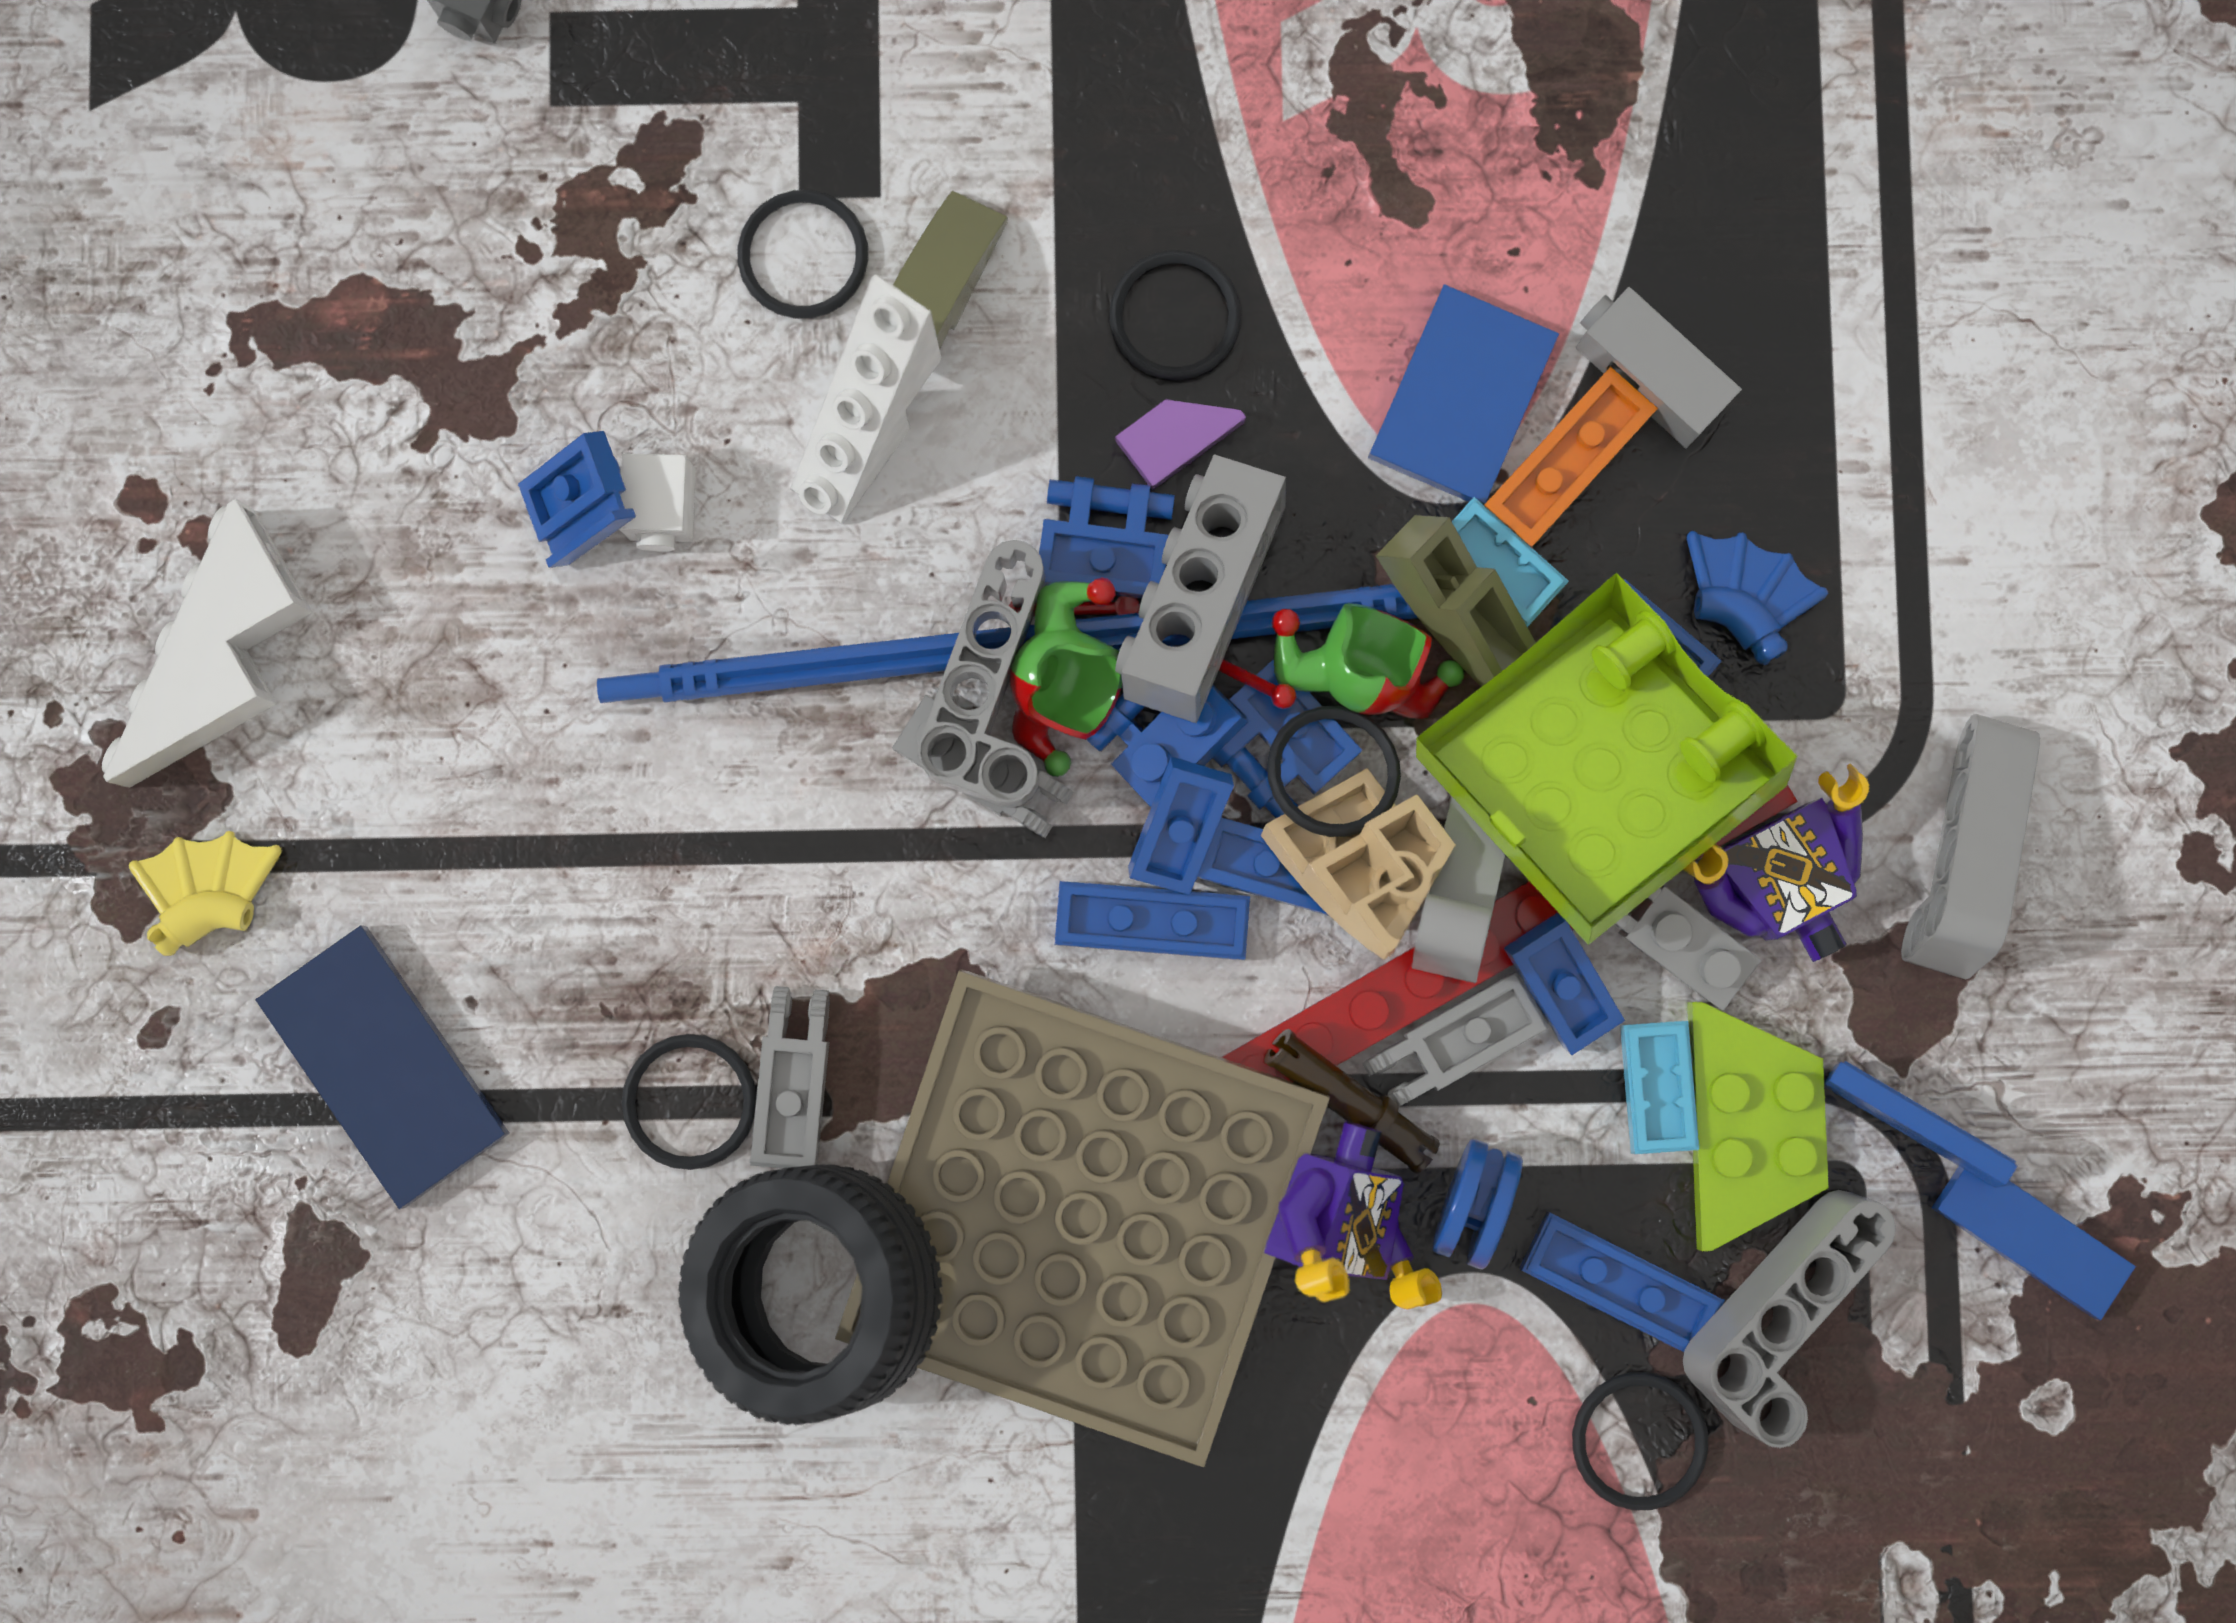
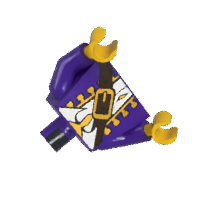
M1851 763L1847 765L1848 779L1840 787H1838L1836 779L1828 771L1823 772L1818 778V784L1831 799L1828 805H1826L1823 798L1808 802L1723 848L1714 844L1704 852L1699 862L1693 861L1683 870L1694 877V883L1711 916L1748 937L1761 936L1765 941L1779 939L1796 931L1812 962L1829 956L1845 947L1847 943L1829 912L1857 897L1855 883L1861 877L1863 845L1861 803L1866 799L1869 792L1867 779Z
M1344 1122L1335 1157L1304 1153L1299 1157L1286 1193L1279 1202L1278 1214L1267 1240L1264 1253L1300 1266L1296 1273L1298 1289L1310 1297L1316 1296L1318 1300L1323 1302L1341 1298L1348 1294V1276L1387 1280L1389 1272L1393 1271L1395 1278L1390 1283L1389 1291L1390 1297L1396 1306L1403 1309H1412L1418 1306L1423 1307L1437 1303L1442 1298V1288L1438 1277L1433 1271L1426 1268L1413 1272L1409 1262L1414 1259V1256L1399 1228L1398 1216L1404 1186L1402 1178L1373 1167L1382 1132L1360 1124Z

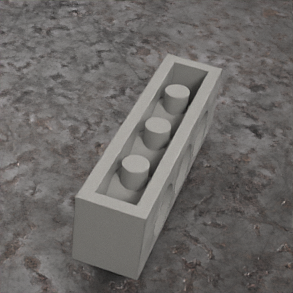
M1215 454L1205 476L1199 474L1194 476L1185 501V510L1189 511L1182 529L1173 527L1163 550L1162 563L1167 566L1159 583L1150 581L1142 597L1139 617L1144 620L1136 638L1131 636L1125 638L1117 657L1115 671L1122 675L1125 700L1197 724L1285 510L1286 477ZM1219 527H1226L1235 531V533L1227 537H1215L1208 532ZM1197 580L1213 584L1210 589L1202 592L1191 591L1185 587ZM1174 634L1185 635L1191 639L1189 643L1180 647H1170L1162 643L1166 637Z

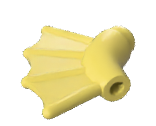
M227 831L223 836L207 842H194L176 837L162 853L155 857L131 861L129 863L131 873L160 913L159 918L161 921L148 929L147 939L156 945L155 949L163 956H172L182 945L189 947L216 929L230 928L240 931L248 929L254 914L252 900L282 853L281 847L278 845L252 847L235 838L234 832Z

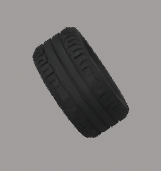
M823 1164L788 1167L758 1173L751 1176L750 1179L738 1182L736 1187H730L724 1193V1196L719 1197L713 1202V1206L704 1213L703 1220H700L696 1225L695 1234H691L688 1242L689 1249L685 1250L683 1256L684 1263L680 1269L681 1281H679L678 1291L680 1292L678 1302L679 1308H681L680 1320L684 1328L683 1333L685 1339H688L691 1355L695 1357V1363L699 1369H703V1375L708 1382H712L713 1388L718 1393H724L727 1401L731 1404L735 1403L737 1408L744 1412L749 1411L752 1416L758 1419L764 1418L765 1421L779 1422L784 1425H804L807 1423H820L863 1410L883 1401L884 1398L890 1397L896 1392L897 1388H901L907 1383V1378L914 1375L917 1365H920L926 1358L925 1352L930 1350L933 1342L931 1336H935L938 1329L936 1322L940 1320L941 1314L938 1304H942L943 1294L940 1293V1287L943 1286L942 1278L938 1277V1271L941 1270L940 1262H936L935 1255H937L935 1246H931L929 1242L932 1239L928 1230L925 1231V1223L920 1216H915L916 1210L911 1204L906 1203V1198L900 1193H895L894 1188L888 1183H882V1179L876 1176H869L863 1170ZM801 1220L811 1221L837 1237L853 1257L862 1286L859 1322L848 1346L829 1364L810 1362L789 1350L770 1327L761 1299L763 1267L774 1242L793 1223Z

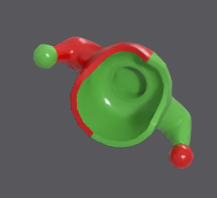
M1097 578L1091 583L1059 581L1044 586L1037 597L1035 635L1020 647L1011 666L1009 677L1011 694L1017 704L1012 726L1014 740L1044 762L1046 772L1054 777L1063 776L1069 771L1071 758L1065 751L1056 750L1048 736V730L1052 728L1076 738L1088 739L1096 734L1107 721L1122 688V675L1115 671L1119 651L1097 638L1082 633L1077 628L1074 608L1084 602L1091 601L1097 606H1105L1114 599L1115 587L1107 578Z
M1344 604L1332 625L1325 644L1317 650L1305 653L1300 651L1295 641V633L1300 626V618L1297 613L1291 609H1281L1272 617V628L1277 634L1274 649V674L1277 683L1289 684L1295 691L1330 692L1341 705L1357 713L1376 715L1392 712L1407 718H1426L1433 712L1448 688L1459 685L1464 678L1463 668L1457 662L1447 660L1440 663L1435 677L1420 684L1421 671L1431 648L1432 637L1411 623L1375 608L1361 604Z

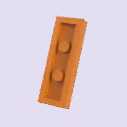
M1610 367L1484 506L1532 548L1658 408Z

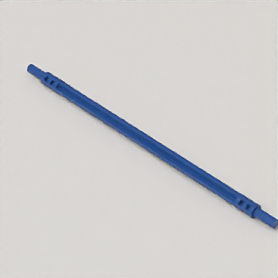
M1394 585L1359 587L1357 589L1247 601L1232 639L1276 634L1272 628L1271 621L1275 613L1281 609H1291L1297 613L1300 618V626L1297 632L1332 628L1343 605L1348 603L1375 608L1402 620H1415L1418 617ZM1139 613L1078 619L1076 620V625L1082 633L1097 638L1120 651L1127 636L1136 638L1144 619L1139 617ZM1035 624L1030 625L1024 643L1035 635ZM1011 628L979 630L976 632L975 639L980 646L986 649L1001 648L1009 640ZM959 633L727 659H710L700 662H683L682 664L673 665L665 664L659 666V672L598 678L597 693L600 703L662 697L663 702L668 703L679 700H695L706 697L713 698L724 695L945 671ZM1174 634L1166 637L1162 643L1167 646L1170 644L1183 645L1189 643L1191 639L1185 635Z

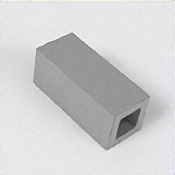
M1630 287L1615 302L1607 295H1604L1580 322L1587 331L1576 346V349L1601 372L1605 373L1612 367L1658 409L1651 417L1685 448L1701 434L1742 390Z

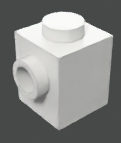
M622 453L621 477L626 491L620 494L625 509L633 508L636 517L619 530L630 541H636V548L646 551L667 552L675 550V542H693L696 468L686 455Z

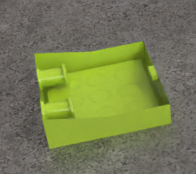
M1617 573L1516 661L1416 737V758L1588 945L1787 787L1798 757L1747 704L1725 693L1702 673L1681 648L1665 621Z

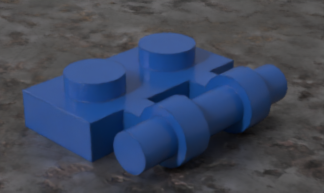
M1075 476L1074 482L1050 479L1047 504L1071 507L1069 522L1050 519L1043 520L1039 555L1041 556L1045 573L1044 586L1059 581L1091 583L1095 579L1103 577L1113 583L1116 596L1142 599L1149 582L1159 583L1166 567L1162 563V555L1169 536L1145 532L1147 517L1172 520L1175 495L1150 492L1151 486L1132 484L1131 490L1094 485V478ZM1091 510L1127 514L1126 529L1089 525Z
M1213 684L1197 724L1161 712L1143 730L1134 718L1146 706L1125 700L1123 693L1117 699L1107 721L1087 741L1100 752L1117 735L1128 745L1111 765L1151 807L1170 757L1205 766L1238 733L1248 720Z
M1273 659L1256 676L1279 685L1274 674ZM1244 685L1229 701L1248 722L1213 759L1221 768L1227 764L1249 788L1251 792L1247 797L1259 810L1265 806L1275 818H1278L1285 813L1273 797L1268 782V772L1245 747L1258 735L1271 747L1279 730L1290 719L1303 711L1322 705L1310 692L1295 691L1296 700L1294 704L1289 708L1281 709L1273 704L1270 696L1248 685ZM1322 719L1311 722L1299 729L1289 739L1283 750L1281 759L1283 763L1280 766L1284 788L1297 777L1315 795L1363 750L1334 719ZM1290 797V799L1292 800L1293 804L1298 807V805L1296 804V802Z

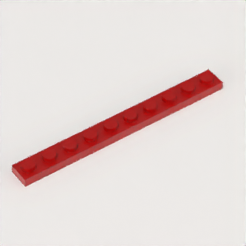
M1787 785V787L1715 844L1720 847L1797 803L1798 801L1790 787ZM1528 881L1495 900L1476 983L1412 969L1414 946L1221 1058L1291 1081L1274 1067L1264 1063L1268 1049H1272L1276 1053L1280 1050L1272 1044L1273 1041L1284 1030L1290 1029L1299 1039L1337 1066L1512 966L1513 963L1504 947L1559 912Z

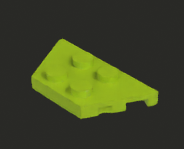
M1687 1002L1699 1150H1693L1697 1249L1700 1251H1713L1829 1188L1823 1058L1703 1002Z

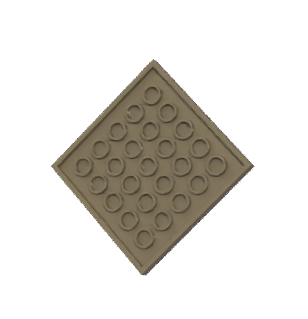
M960 969L887 1182L894 1188L895 1193H900L906 1198V1203L911 1204L916 1210L915 1216H920L925 1223L924 1229L929 1231L932 1238L929 1242L931 1246H935L937 1255H935L936 1262H940L941 1271H938V1277L942 1278L943 1286L940 1287V1293L943 1294L942 1304H938V1308L941 1310L940 1320L936 1322L938 1329L935 1336H931L933 1342L930 1350L925 1352L926 1358L920 1365H917V1368L1204 1468L1275 1260L1274 1256L1268 1255L1264 1251L1278 1214L1279 1202L1286 1193L1299 1157L1304 1153L1312 1152L1330 1096L1271 1074ZM858 1273L856 1274L835 1337L836 1340L849 1344L860 1319L862 1286Z

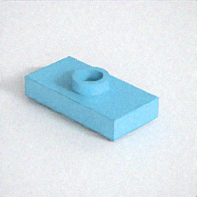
M1475 497L1452 521L1476 566L1496 570L1527 627L1569 582Z
M1688 1021L1620 1025L1631 1154L1699 1150Z

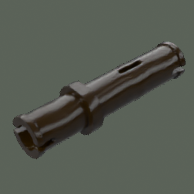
M1290 1029L1284 1030L1273 1041L1272 1044L1280 1050L1276 1053L1272 1049H1268L1264 1063L1274 1067L1297 1085L1330 1096L1327 1107L1347 1122L1381 1131L1379 1145L1407 1165L1408 1169L1415 1174L1423 1171L1432 1162L1433 1159L1423 1152L1427 1149L1432 1154H1437L1440 1146L1439 1140L1433 1135L1427 1134L1399 1113L1398 1103L1387 1096H1376L1299 1039Z

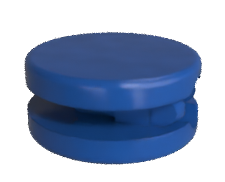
M1471 1139L1465 1147L1451 1181L1436 1227L1432 1248L1435 1253L1449 1258L1455 1249L1464 1226L1473 1229L1466 1263L1475 1268L1484 1269L1489 1264L1506 1225L1520 1181L1523 1158L1521 1155L1506 1150L1505 1156H1503L1501 1150L1497 1148L1488 1149V1143Z

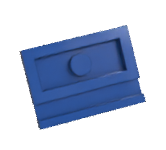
M605 431L583 433L518 483L538 541H547L552 555L545 559L548 568L570 565L636 517L633 508L625 509L620 494L626 491L620 474L619 464L613 456Z

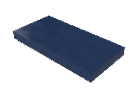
M360 925L255 999L398 1209L409 1206L510 1134L367 926Z

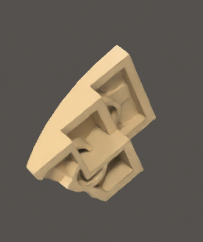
M1367 768L1301 804L1298 808L1304 814L1317 821L1329 824H1346L1357 821L1369 814L1379 804L1385 791ZM1418 794L1397 806L1393 804L1391 809L1366 822L1361 833L1349 837H1327L1311 833L1295 824L1286 814L1267 823L1261 834V837L1276 857L1315 902L1346 932L1384 960L1394 953L1456 845Z

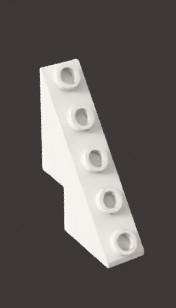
M874 274L869 283L790 487L792 491L799 495L801 502L808 510L815 514H827L841 524L845 522L910 430L905 410L942 359L931 311L876 274Z
M236 499L230 501L227 506L219 508L211 520L208 529L210 543L200 564H195L186 575L182 586V597L184 600L174 622L167 623L159 634L155 646V654L158 657L148 679L141 681L137 685L130 698L128 710L131 717L121 738H116L104 755L102 771L105 773L103 777L106 782L130 788L277 704L247 650L313 612L257 512Z

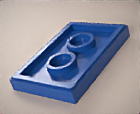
M1444 284L1368 459L1467 502H1470L1475 497L1485 505L1559 333Z

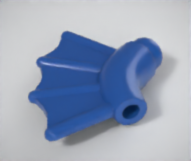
M1690 531L1687 534V543L1699 587L1694 603L1695 618L1723 625L1745 651L1751 649L1755 660L1759 664L1766 665L1772 659H1777L1786 653L1788 648L1787 642L1778 632L1785 625L1825 599L1828 595L1827 589L1807 579L1800 572L1792 554L1767 552L1748 540L1745 533H1738L1735 537L1728 539H1712L1695 531Z

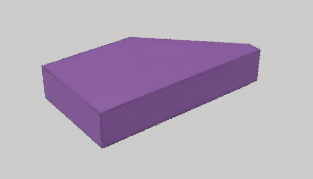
M1164 400L1115 436V441L1147 484L1154 490L1243 425L1246 421V416L1241 410Z

